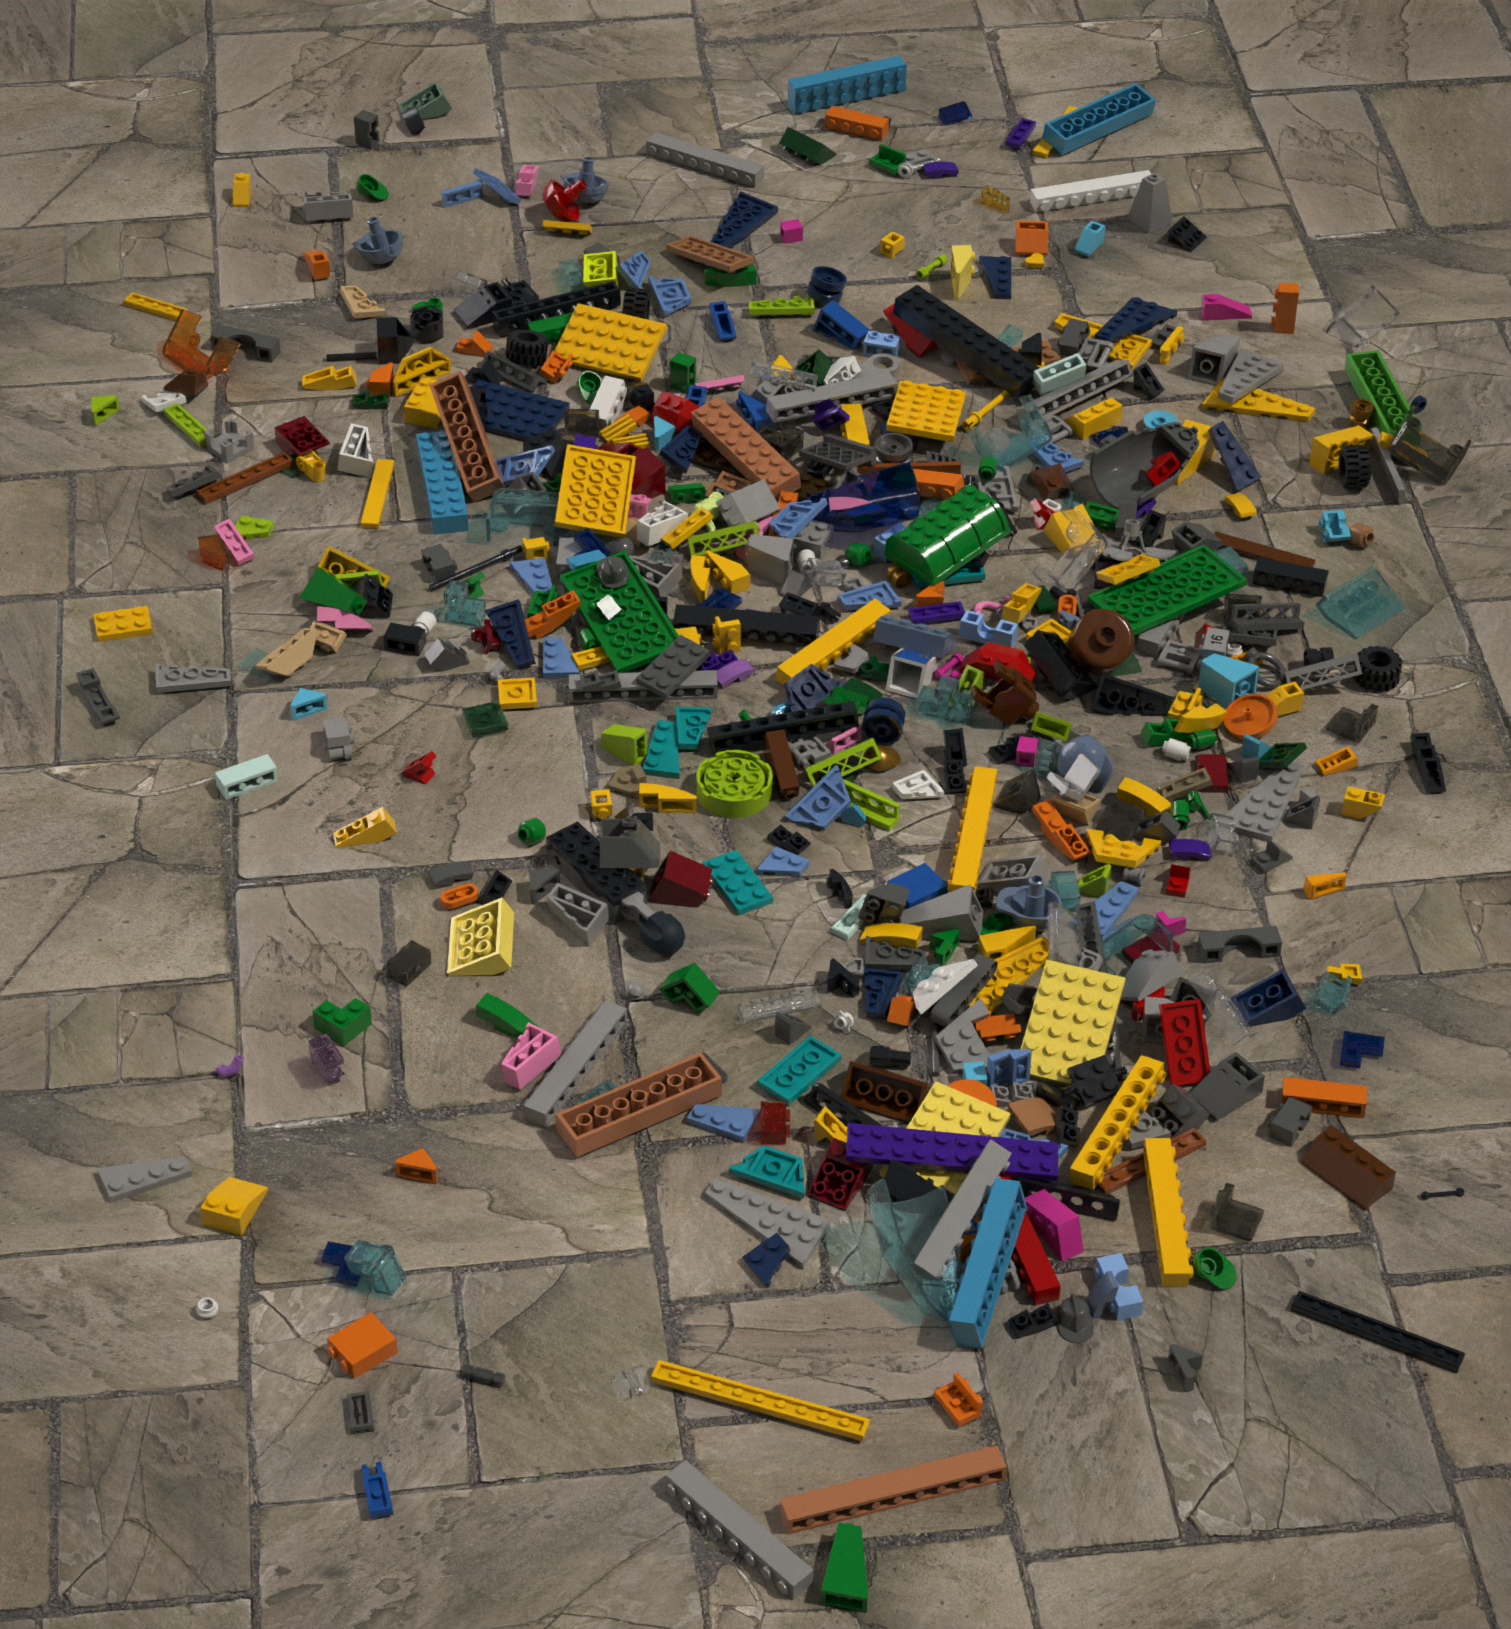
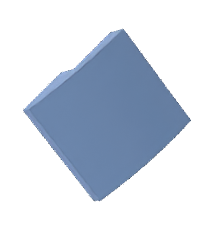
M1030 1049L1007 1050L989 1055L986 1073L987 1087L989 1088L990 1084L1000 1086L1008 1082L1011 1086L1012 1082L1022 1084L1029 1081L1032 1054Z

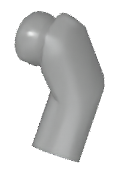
M499 662L489 672L490 679L494 680L496 684H498V680L503 679V676L500 675L506 669L503 662Z

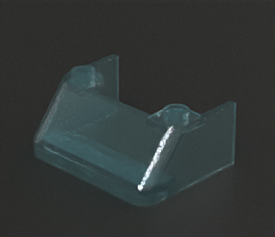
M1031 394L1019 397L1027 412L1019 419V426L1023 432L995 448L990 440L983 438L978 427L966 430L976 450L982 457L991 456L996 459V470L1001 471L1004 466L1011 467L1052 440V432Z
M509 488L496 489L486 517L487 542H491L494 531L504 532L509 528L510 524L544 527V533L553 537V547H557L561 528L554 525L559 493Z
M1141 914L1129 918L1102 936L1106 961L1109 960L1110 956L1143 933L1166 952H1173V932L1150 914ZM1078 954V965L1080 960L1082 959L1080 954ZM1107 966L1108 974L1116 975V973Z

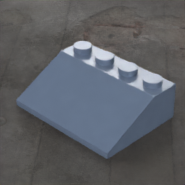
M883 615L876 620L873 637L875 642L938 658H943L958 644L956 638L942 628L932 629L928 628L926 624L916 625L906 619L896 620L890 615Z

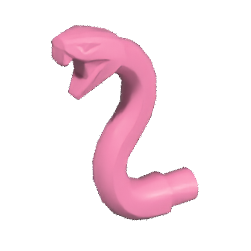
M1011 594L1010 596H1003V600L1006 603L1011 600ZM981 601L974 605L973 612L982 614L983 608L998 610L1005 604Z

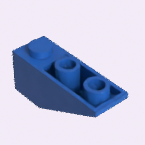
M738 391L736 404L738 409H741L743 417L747 419L748 424L758 434L775 430V423L766 412V405L742 391Z

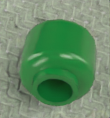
M852 543L846 549L845 557L850 565L864 567L871 561L872 551L866 544Z
M531 818L519 825L517 835L524 844L534 845L545 839L546 827L540 819Z

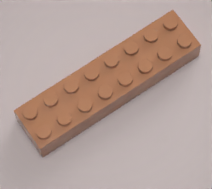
M461 371L430 384L465 488L473 502L506 489L468 382Z
M719 396L691 412L693 427L701 432L702 436L749 481L756 483L765 479L776 501H779L781 491L794 492L801 488L800 473Z
M700 1052L556 1113V1131L577 1158L691 1109L695 1104H702L721 1096L722 1078Z

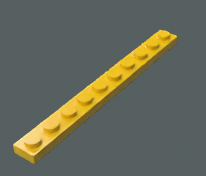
M658 1360L651 1375V1382L862 1442L870 1426V1419L661 1360Z

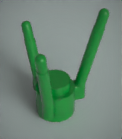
M1196 791L1187 793L1185 801L1189 804V809L1197 811L1201 808L1210 824L1217 830L1218 827L1201 801L1199 793Z

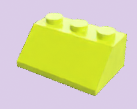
M616 251L584 254L583 283L586 287L615 281L618 285V271L615 268L618 266Z

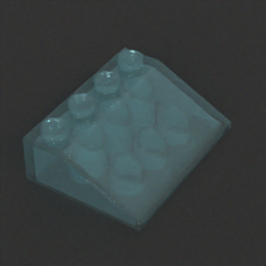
M1374 565L1327 593L1315 604L1326 620L1355 640L1406 608Z

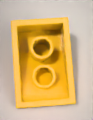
M228 1177L208 1194L200 1207L202 1225L242 1236L267 1194L268 1187Z

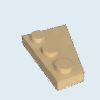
M356 285L340 286V293L354 318L362 319L386 315V310L379 308L374 300L370 301L367 298V294Z

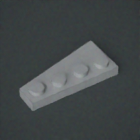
M155 663L157 693L231 686V675L228 668L206 667L203 670L196 668V666L178 668V665L170 664V667H162V664Z

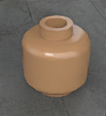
M1356 523L1349 529L1351 534L1349 542L1352 545L1366 548L1373 543L1375 535L1370 526Z

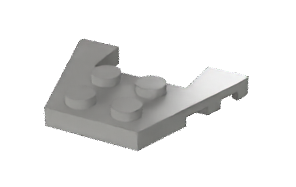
M982 999L976 1001L935 1037V1041L953 1073H963V1063L984 1061L985 1069H987L989 1053L973 1026V1023L989 1017L990 1013Z

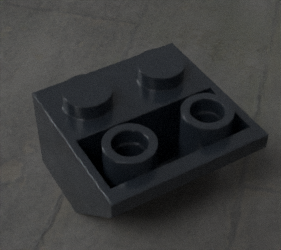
M365 574L352 585V589L367 600L359 616L361 618L388 619L391 613L393 593L378 583L375 578Z

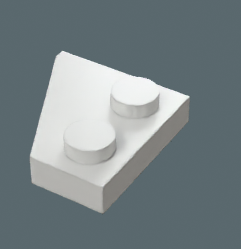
M176 392L158 393L157 398H147V395L141 396L142 402L158 413L163 412L164 408L178 403L181 405L186 403V396Z
M925 770L892 783V789L901 799L939 798L944 796V790Z

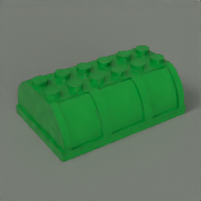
M965 485L948 500H943L926 515L916 518L901 532L891 535L886 540V551L884 553L886 558L934 587L1009 535L1011 529L1003 510L995 499L974 486Z

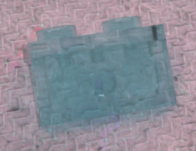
M1325 972L1321 976L1314 1004L1333 1015L1339 1010H1343L1348 1003L1347 995L1352 989L1350 985L1352 977L1348 976L1344 981H1341Z

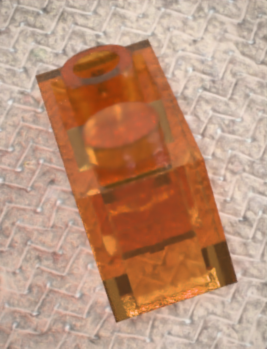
M219 534L198 537L201 562L218 570H224V563H227L224 541H220Z

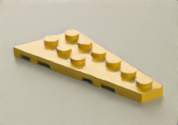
M1061 313L1055 320L1054 327L1063 331L1069 319L1087 320ZM1087 321L1091 331L1088 338L1094 339L1095 334L1104 325ZM1135 334L1131 336L1125 335L1122 340L1113 343L1115 347L1109 353L1108 358L1114 361L1129 360L1131 370L1133 371L1151 347L1152 339ZM1101 348L1099 352L1102 354L1104 349Z
M1225 378L1218 383L1202 403V409L1208 410V407H1212L1222 412L1224 409H1228L1238 414L1254 416L1268 414L1270 418L1284 416L1288 420L1309 422L1316 409L1307 404L1265 392L1261 389H1254L1236 402L1229 403L1218 398L1219 390Z

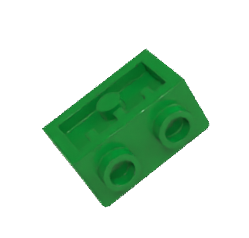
M702 483L668 486L670 503L679 504L702 501L705 499V486Z
M834 686L832 695H825L823 702L831 705L854 701L858 714H864L869 697Z

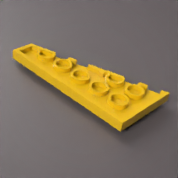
M1042 936L994 959L998 962L995 974L966 1009L979 999H982L990 1013L989 1016H991L1003 1004L1000 999L1010 983L1023 985L1046 962V959L1049 960L1055 954V947Z

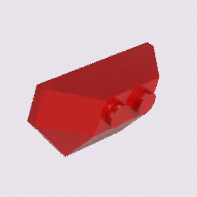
M663 391L651 408V425L654 426V417L657 416L674 425L675 434L678 435L689 424L693 427L691 412L698 409L699 406L688 399Z
M987 642L966 655L959 669L963 673L968 664L983 671L984 678L999 681L1001 677L996 674L994 663L998 660L1009 669L1012 667L1016 668L1031 682L1035 676V672L1023 650Z

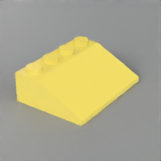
M503 898L451 917L447 968L449 976L495 975L511 969L514 911Z

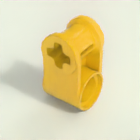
M314 451L309 452L306 456L296 458L298 468L312 481L321 482L325 479V462Z

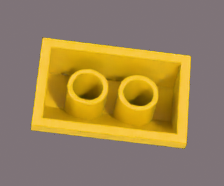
M420 378L404 405L405 423L438 428L442 419L430 388V384L437 382V380Z
M1111 397L1063 421L1073 428L1075 435L1084 440L1120 423L1123 405Z

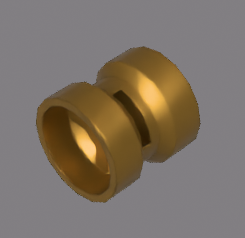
M898 564L892 565L886 572L887 579L893 582V585L898 589L906 587L910 582L909 574L903 571V568Z

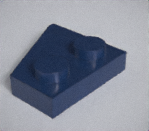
M775 1233L742 1258L753 1273L768 1288L771 1285L774 1273L780 1270L783 1260L787 1258L791 1250L778 1233Z

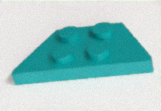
M763 1145L756 1149L754 1153L743 1157V1162L736 1166L733 1164L729 1166V1174L800 1198L805 1197L801 1157Z

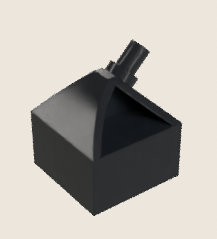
M397 317L376 318L379 365L388 363L399 364L413 345L415 337L420 335V331L418 329L408 331Z

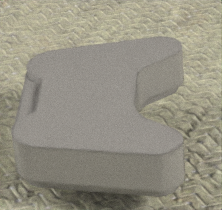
M852 644L850 646L851 653L843 660H836L834 662L835 668L849 673H856L860 669L861 664L868 661V652Z
M1080 948L1079 954L1082 959L1079 962V966L1099 971L1103 963L1101 955L1086 948Z

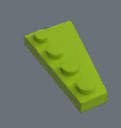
M809 295L807 298L793 296L792 300L778 298L775 302H771V300L749 302V315L756 317L761 315L793 316L795 314H802L808 316L815 314L814 299Z

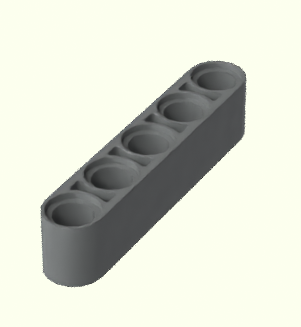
M977 954L974 960L978 966L942 996L931 1011L930 1021L946 1028L958 1018L995 974L998 962L982 954Z

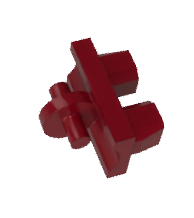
M485 619L484 628L477 627L472 630L471 639L474 642L481 643L482 653L488 654L490 649L499 650L501 638H498L499 634L494 626H491L490 620Z

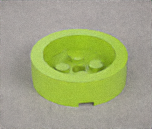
M727 750L715 753V757L709 760L706 758L697 769L696 793L698 801L706 810L721 817L742 818L754 815L763 810L772 798V770L768 763L760 760V756L751 752Z

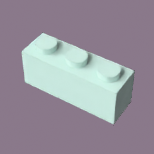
M1079 353L1049 364L1034 371L1033 385L1040 395L1070 384L1085 377L1086 363Z
M268 754L215 772L217 788L225 800L278 782L277 767Z

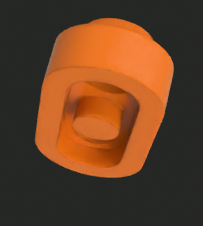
M1063 595L1059 598L1058 619L1059 611L1062 610L1076 616L1077 599L1074 596Z
M464 884L446 890L440 896L441 905L447 909H454L472 903L478 899V888L474 884Z

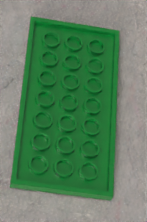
M1203 544L1160 563L1161 566L1155 568L1153 572L1139 574L1138 578L1127 579L1121 585L1112 584L1087 595V601L1096 609H1109L1121 614L1129 622L1135 636L1247 586V579Z
M626 551L611 555L619 557L625 562L629 574L628 581L619 588H609L601 582L597 572V564L601 560L560 575V580L567 592L569 593L574 590L581 602L578 607L579 612L618 673H624L653 662L679 637ZM607 594L622 609V612L610 621L596 613L595 606L596 602Z

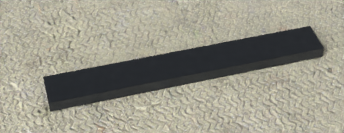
M1302 1291L1298 1292L1291 1305V1311L1455 1373H1458L1465 1358V1353Z

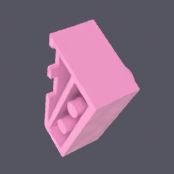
M528 1022L526 1031L518 1037V1043L510 1049L501 1063L505 1083L520 1090L562 1055L558 1036Z

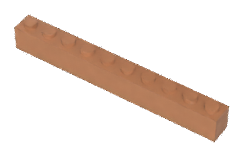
M998 1445L985 1447L981 1450L969 1453L964 1452L957 1456L940 1458L936 1461L920 1463L904 1469L899 1468L892 1472L875 1474L863 1479H854L851 1482L839 1485L834 1484L830 1487L810 1490L798 1495H789L780 1499V1514L787 1533L792 1534L1006 1481L1007 1466Z

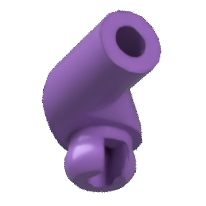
M236 1054L230 1065H219L216 1068V1073L223 1079L236 1075L244 1061V1057Z

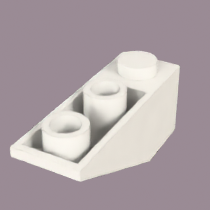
M855 356L842 357L832 364L823 381L824 384L829 385L848 381L858 374L861 369Z

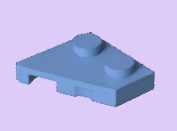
M775 847L757 868V874L763 875L764 872H775V876L800 877L809 867L810 860Z

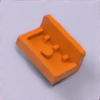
M553 350L538 373L555 384L558 379H563L573 362L570 360L573 355L570 354L566 359Z
M1012 1013L989 1016L975 1022V1029L979 1037L984 1038V1042L996 1040V1036L1001 1035L1004 1036V1039L1014 1038L1016 1033L1021 1032V1026L1016 1024L1015 1015Z
M958 1372L953 1374V1382L934 1391V1397L958 1427L981 1416L983 1401L980 1395L974 1393L967 1379L962 1378Z

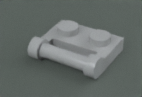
M926 149L906 154V163L913 167V173L923 169L924 164L940 162L938 157H934Z
M1086 337L1079 355L1081 358L1088 359L1087 369L1097 370L1104 366L1109 353L1113 351L1115 346L1109 341ZM1103 348L1104 351L1098 363H1095L1094 361L1100 349Z
M1055 415L1049 416L1028 427V433L1037 439L1044 438L1051 443L1074 434L1073 428ZM1059 430H1062L1061 432H1059V433H1057V434H1055V435L1049 437V435H1051V434H1053V433H1055V432H1057V431H1059Z
M1168 640L1159 656L1157 666H1168L1193 675L1200 658L1198 655L1199 648Z

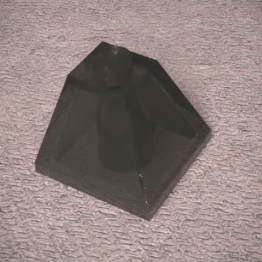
M1032 769L1006 781L993 804L995 808L1019 815L1033 812V805H1036L1041 798L1036 771Z

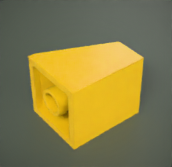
M1083 504L1052 513L1043 530L1044 534L1065 557L1072 555L1075 557L1087 550L1093 551L1098 547L1101 540Z

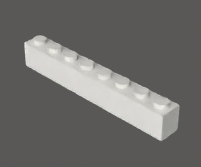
M1149 170L1035 188L1031 189L1030 203L1037 213L1135 197L1142 179L1151 173Z

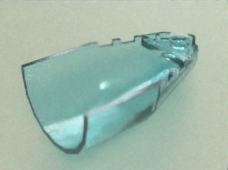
M880 1179L868 1189L866 1200L882 1256L920 1311L941 1321H947L949 1311L953 1310L954 1295L960 1288L959 1268L962 1267V1264L958 1260V1251L961 1250V1245L957 1250H952L951 1253L954 1256L947 1266L944 1264L941 1268L944 1270V1273L939 1280L923 1279L921 1274H916L912 1266L914 1259L949 1205L944 1185H940L936 1189L917 1198L892 1203L885 1179Z

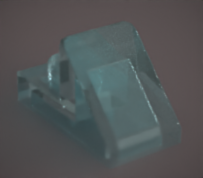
M920 956L917 957L905 980L906 985L914 989L917 988L921 981L928 979L932 972L942 965L932 964L928 966L926 959Z

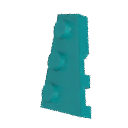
M675 706L678 749L697 750L712 714V707Z

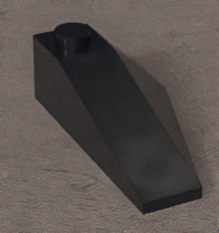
M1101 673L1090 708L1106 714L1167 715L1173 697Z
M892 1159L880 1189V1205L898 1212L941 1217L955 1194L947 1189H939L929 1177L925 1180L916 1174L918 1170L912 1166Z

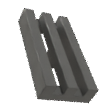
M369 1391L347 1394L351 1435L356 1434V1431L365 1433V1430L368 1429L369 1432H374ZM361 1398L366 1400L368 1423L363 1421ZM352 1399L357 1401L359 1424L357 1425L354 1422Z

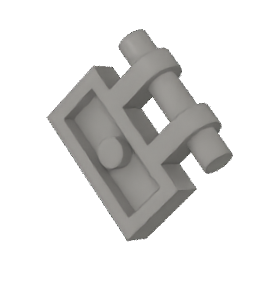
M816 735L797 738L793 744L788 741L791 756L804 769L810 766L808 760H812L816 764L831 757V751Z

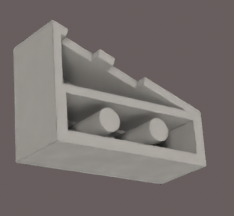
M302 191L306 221L316 222L324 219L331 221L336 218L349 219L354 217L351 193L331 192V195H323L321 191H317L316 194H307V191Z
M557 883L547 896L550 912L588 946L591 945L610 919L607 903L560 883Z

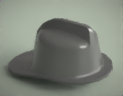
M615 556L606 557L597 564L598 575L606 587L619 588L628 581V570L621 558Z
M1071 1294L1070 1298L1065 1299L1056 1310V1316L1059 1320L1058 1329L1065 1340L1071 1343H1082L1090 1339L1093 1334L1092 1315L1086 1301Z

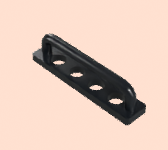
M821 1083L812 1085L811 1091L804 1096L803 1102L819 1113L823 1109V1106L820 1105L822 1102L830 1104L827 1108L834 1115L836 1113H844V1117L837 1118L846 1127L848 1123L882 1126Z
M1018 1177L1015 1180L1020 1181L1024 1198L1032 1195L1030 1188L1036 1187L1040 1191L1045 1189L1050 1194L1058 1192L1062 1197L1059 1201L1074 1212L1114 1221L1118 1218L1120 1200L1111 1194L1050 1180ZM1079 1197L1082 1200V1204H1074L1071 1198ZM1095 1201L1100 1202L1103 1205V1209H1095L1092 1203Z

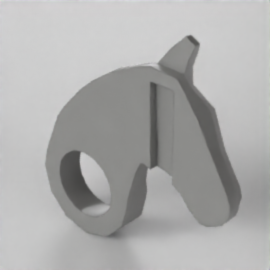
M888 353L874 354L859 364L861 371L852 379L890 372L895 377L899 373V360ZM884 363L892 367L880 369L875 367V365Z

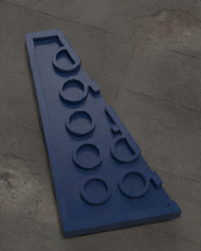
M740 191L733 207H730L723 219V224L719 226L718 232L713 236L711 242L731 249L778 213V206Z
M1132 297L1095 334L1094 339L1115 343L1122 340L1125 335H1134V331L1141 332L1155 326L1158 321L1165 322L1170 316L1172 318L1177 317L1178 311L1157 305L1155 302H1147L1141 298Z

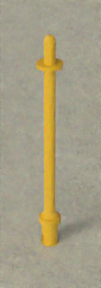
M1042 361L1041 366H1038V367H1040V368L1044 367V366H1045V363ZM1004 390L980 411L972 412L961 423V426H964L963 429L969 431L973 426L980 424L982 417L1008 397L1010 393Z

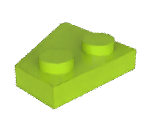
M241 515L235 527L242 537L246 536V540L269 537L275 524L274 521Z

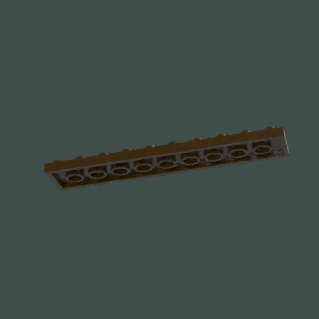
M701 437L691 463L719 473L724 471L748 480L710 442ZM798 471L800 473L801 488L793 493H798V501L800 502L811 500V503H819L821 498H824L832 490L833 483Z

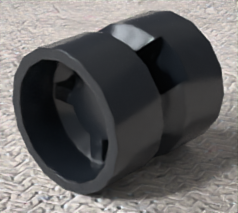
M1322 647L1319 651L1314 648L1304 650V667L1334 659L1331 647Z

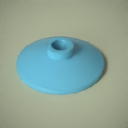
M1163 410L1151 411L1144 416V425L1148 429L1156 428L1158 425L1178 422L1174 414Z

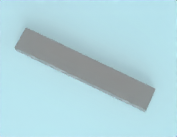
M1377 427L1371 428V434L1374 435L1372 445L1398 504L1405 503L1403 483L1388 449L1378 445L1379 429Z

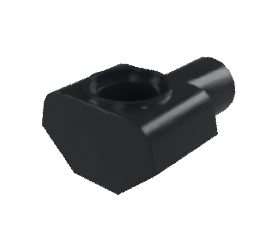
M871 1046L869 1065L910 1066L911 1052L892 1051L887 1046Z

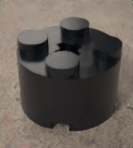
M423 306L412 311L410 329L411 331L415 329L420 331V335L416 336L415 339L419 340L421 344H427L430 341L443 338L444 327L441 310L435 307L428 309V306Z

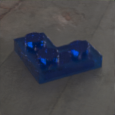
M589 528L576 534L573 539L583 549L573 556L595 550H600L606 557H609L611 554Z
M1344 1031L1340 1066L1360 1069L1362 1054L1382 1057L1385 1037Z
M328 1241L321 1257L322 1263L340 1266L336 1276V1283L357 1287L369 1258L370 1250L369 1248Z

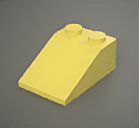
M952 245L950 274L955 300L960 299L971 282V275H974L972 261H975V251H972L971 245Z

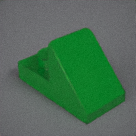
M481 571L455 585L454 588L469 601H473L484 595L480 586V580L485 578Z
M959 929L930 935L929 948L935 951V967L945 966L959 945Z

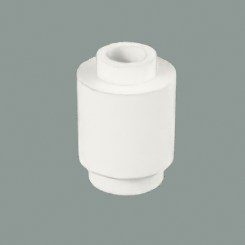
M808 549L800 551L797 555L799 571L808 575L813 574L816 569L814 552Z
M425 611L420 614L413 627L425 629L427 636L436 625L437 620L432 613Z
M1170 738L1169 741L1165 740L1162 751L1165 752L1164 756L1178 761H1187L1191 747L1187 746V743Z

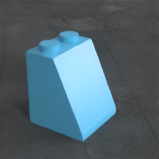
M1214 653L1201 661L1198 688H1201V692L1208 694L1207 696L1214 698L1216 702L1227 708L1230 703L1241 696L1256 694L1259 667Z

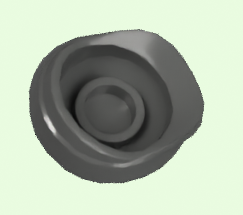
M615 537L605 542L601 546L600 551L606 557L607 555L611 556L616 552L626 551L629 556H633L635 549L633 541L628 537Z

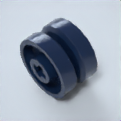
M827 266L815 267L807 287V294L820 303L828 304L832 300L839 303L847 278L837 269Z
M881 697L870 701L865 708L862 721L864 737L868 740L873 738L877 745L886 746L897 742L902 736L905 722L903 706L891 698Z

